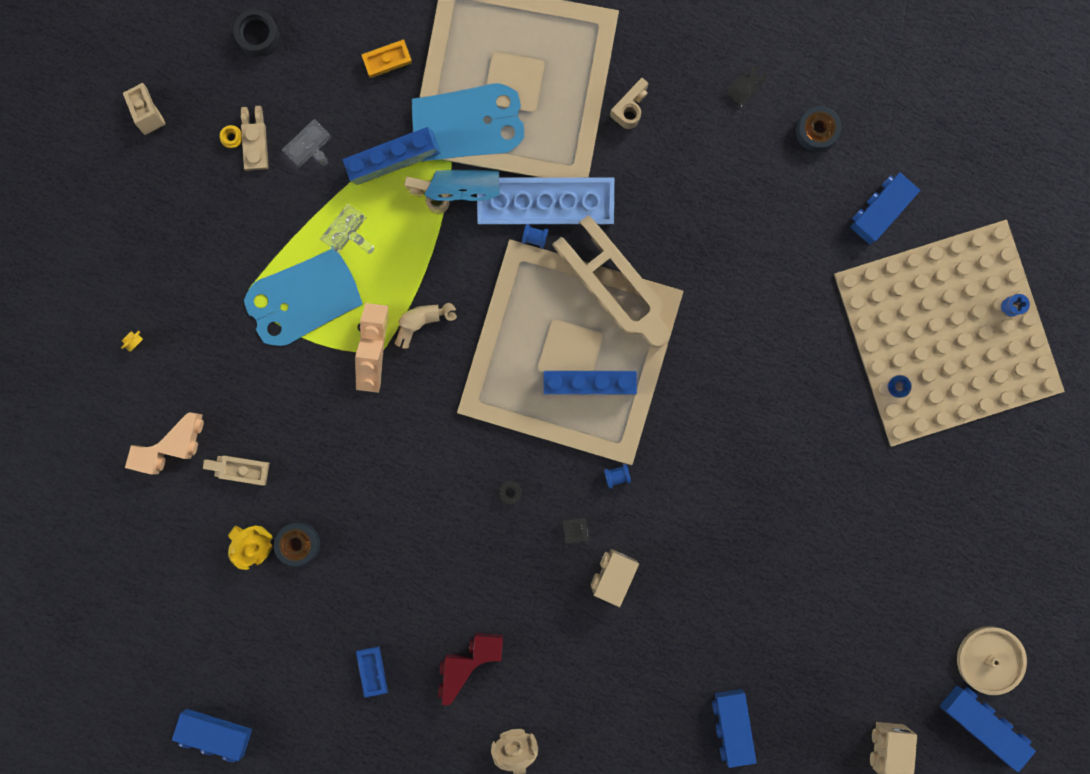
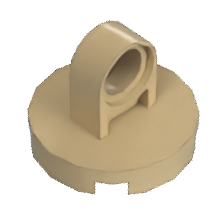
M511 729L503 732L496 743L495 741L492 743L491 754L495 765L500 769L513 771L514 774H526V767L532 764L538 755V745L533 734H526L523 729Z

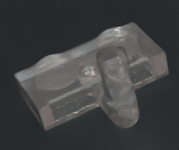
M314 119L282 150L298 167L311 156L321 165H327L328 158L319 148L331 138V135Z
M349 204L344 207L320 238L337 253L343 249L350 239L368 254L374 251V247L356 232L366 217Z

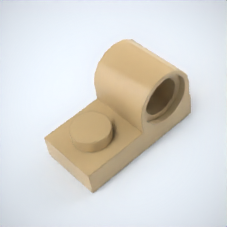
M643 78L629 90L610 112V117L625 129H632L639 123L641 109L635 102L640 103L648 94L646 90L649 84ZM632 112L636 118L628 120L624 117V113Z
M143 83L123 93L134 123L144 135L165 125L162 115L153 104L148 89Z
M406 177L404 186L409 191V194L422 197L431 182ZM440 194L438 196L446 198L452 197V194ZM426 196L427 206L432 213L442 214L448 209L450 201H443L437 207L432 205L433 199Z

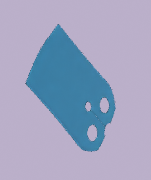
M494 83L412 99L413 131L415 132L425 127L431 129L434 132L441 154L423 161L500 154L513 150L524 139V123L517 116L521 108L518 92L506 85ZM506 95L510 98L511 103L507 109H500L497 106L496 100L499 96ZM485 116L491 117L492 121L490 124L484 123L483 118ZM506 125L512 126L515 130L514 137L509 140L501 136V129Z
M437 170L425 192V196L439 201H482L495 198L500 195L499 170ZM440 194H452L453 196H452V197L443 198V197H439L438 195H440ZM472 194H485L486 196H485V197H479V198H477V197H472L471 195H472Z
M335 247L302 263L256 281L244 299L249 316H253L257 320L256 331L262 341L266 344L278 346L288 345L323 324L362 305L354 278ZM258 294L267 296L268 304L266 307L258 308L255 306L254 298ZM287 303L288 310L282 311L280 305ZM271 322H278L281 325L282 330L279 335L271 336L268 333L267 326Z

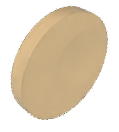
M987 626L972 631L964 638L958 650L957 665L962 678L969 686L984 694L1000 695L1011 691L1021 682L1026 672L1027 657L1022 643L1016 636L1004 629Z

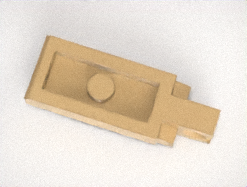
M218 456L217 461L204 460L203 469L215 471L214 476L219 477V479L265 486L270 463L231 456Z

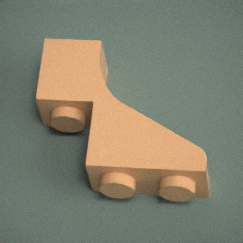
M365 303L360 320L361 339L355 356L356 390L379 393L384 341L388 326V306Z
M187 413L154 446L142 447L131 445L125 468L153 475L159 474L163 470L165 465L164 454L191 459L198 447L196 442L197 434L202 431L204 421L201 420L202 414Z

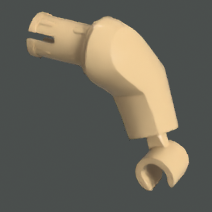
M446 303L442 309H439L438 305L418 306L407 311L399 320L401 328L395 344L400 347L402 339H405L402 348H408L414 331L420 329L424 324L439 321V316L444 315L449 321L455 320L457 318L456 314L448 312L454 311L456 308L451 303Z

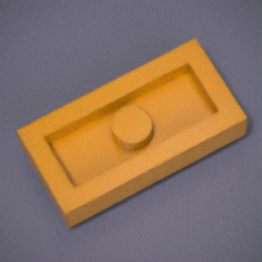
M404 40L362 54L370 78L412 63Z

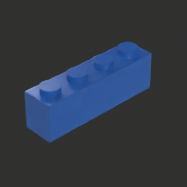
M425 127L343 159L349 180L359 185L441 154L434 132Z
M544 371V395L637 394V371Z
M956 685L939 707L1009 767L1019 773L1036 752L1030 746L1031 741L1022 733L1018 735L1012 731L1014 726L1002 717L999 720L993 714L996 711L984 702L981 705L976 700L978 696L968 687L962 689Z

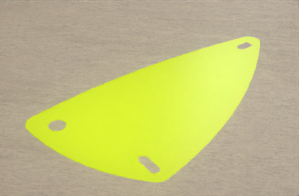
M439 159L420 161L359 185L350 182L318 211L270 262L255 282L335 247L354 278L362 305L323 324L301 338L326 347L357 352L361 339V332L357 326L360 323L365 303L388 306V326L384 349L387 347L399 327L401 316L408 311L418 291L432 256L444 214H435L429 210L425 194L422 197L409 194V191L404 186L406 177L431 182L435 171L451 170L452 162ZM432 200L433 206L438 207L443 203V201ZM258 294L254 298L255 306L258 308L266 307L268 304L267 296ZM282 303L280 309L282 311L288 310V304Z

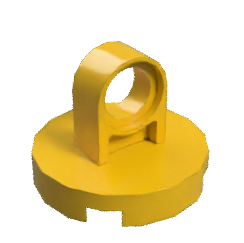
M234 526L228 534V537L232 540L228 550V557L238 569L247 570L250 569L248 566L254 563L257 565L261 564L272 550L273 545L270 543L272 535L262 526H252L244 530Z

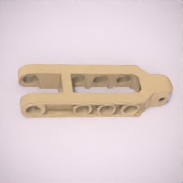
M587 215L579 224L583 225L591 235V240L602 252L586 265L563 237L552 244L553 247L624 333L641 335L653 347L665 345L669 341L670 330L660 319L661 300L597 223ZM607 260H611L621 272V276L625 277L635 288V293L640 295L650 306L649 313L641 320L632 321L592 273Z

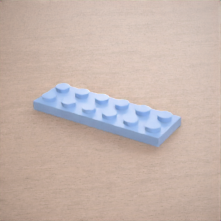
M499 177L500 195L489 200L477 201L478 224H579L587 215L597 224H614V177ZM477 194V198L486 196L485 194Z

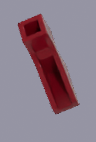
M476 633L475 638L470 639L469 653H473V656L447 654L445 660H441L440 674L444 675L443 684H439L438 698H442V705H450L454 701L464 683L478 665L490 661L501 662L503 635Z

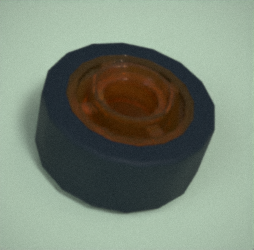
M816 106L805 111L798 120L795 130L796 137L801 146L809 151L820 152L830 148L837 141L842 127L841 120L836 112L828 107ZM814 125H820L823 133H817L814 130Z
M301 522L285 525L274 538L275 554L282 563L288 566L299 567L309 563L316 557L320 547V539L315 529ZM294 538H298L302 542L300 550L293 548L292 541Z

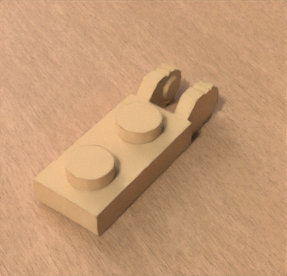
M255 106L257 124H250L248 108L241 107V120L243 124L241 125L245 171L269 168L266 125L263 121L261 106Z

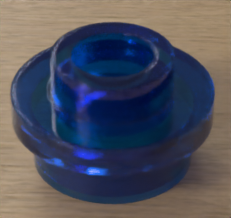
M903 375L894 376L888 382V391L896 398L906 397L912 388L910 380ZM898 382L902 384L901 391H898L895 387Z

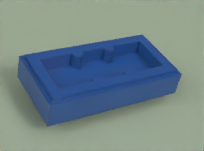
M380 646L357 650L356 656L364 698L387 693L388 689Z

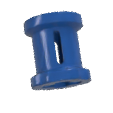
M526 224L522 244L530 243L544 249L548 229L543 231L531 228L529 224Z
M1023 294L1007 297L1001 304L1002 312L1009 317L1024 314L1030 307L1029 299Z
M627 464L612 470L604 469L609 489L617 484L631 483Z

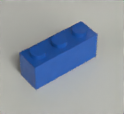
M898 173L895 177L890 175L881 185L884 189L879 194L875 192L867 200L869 206L864 211L860 209L852 217L854 223L850 228L869 245L874 243L921 191L901 173Z
M737 689L714 693L715 700L712 701L714 715L718 714L719 723L716 724V732L718 738L722 737L723 746L719 747L721 760L726 761L729 768L756 764L744 691Z
M186 709L180 713L172 741L178 742V745L183 748L194 747L200 749V752L203 754H217L222 756V759L225 761L236 762L245 754L252 729Z

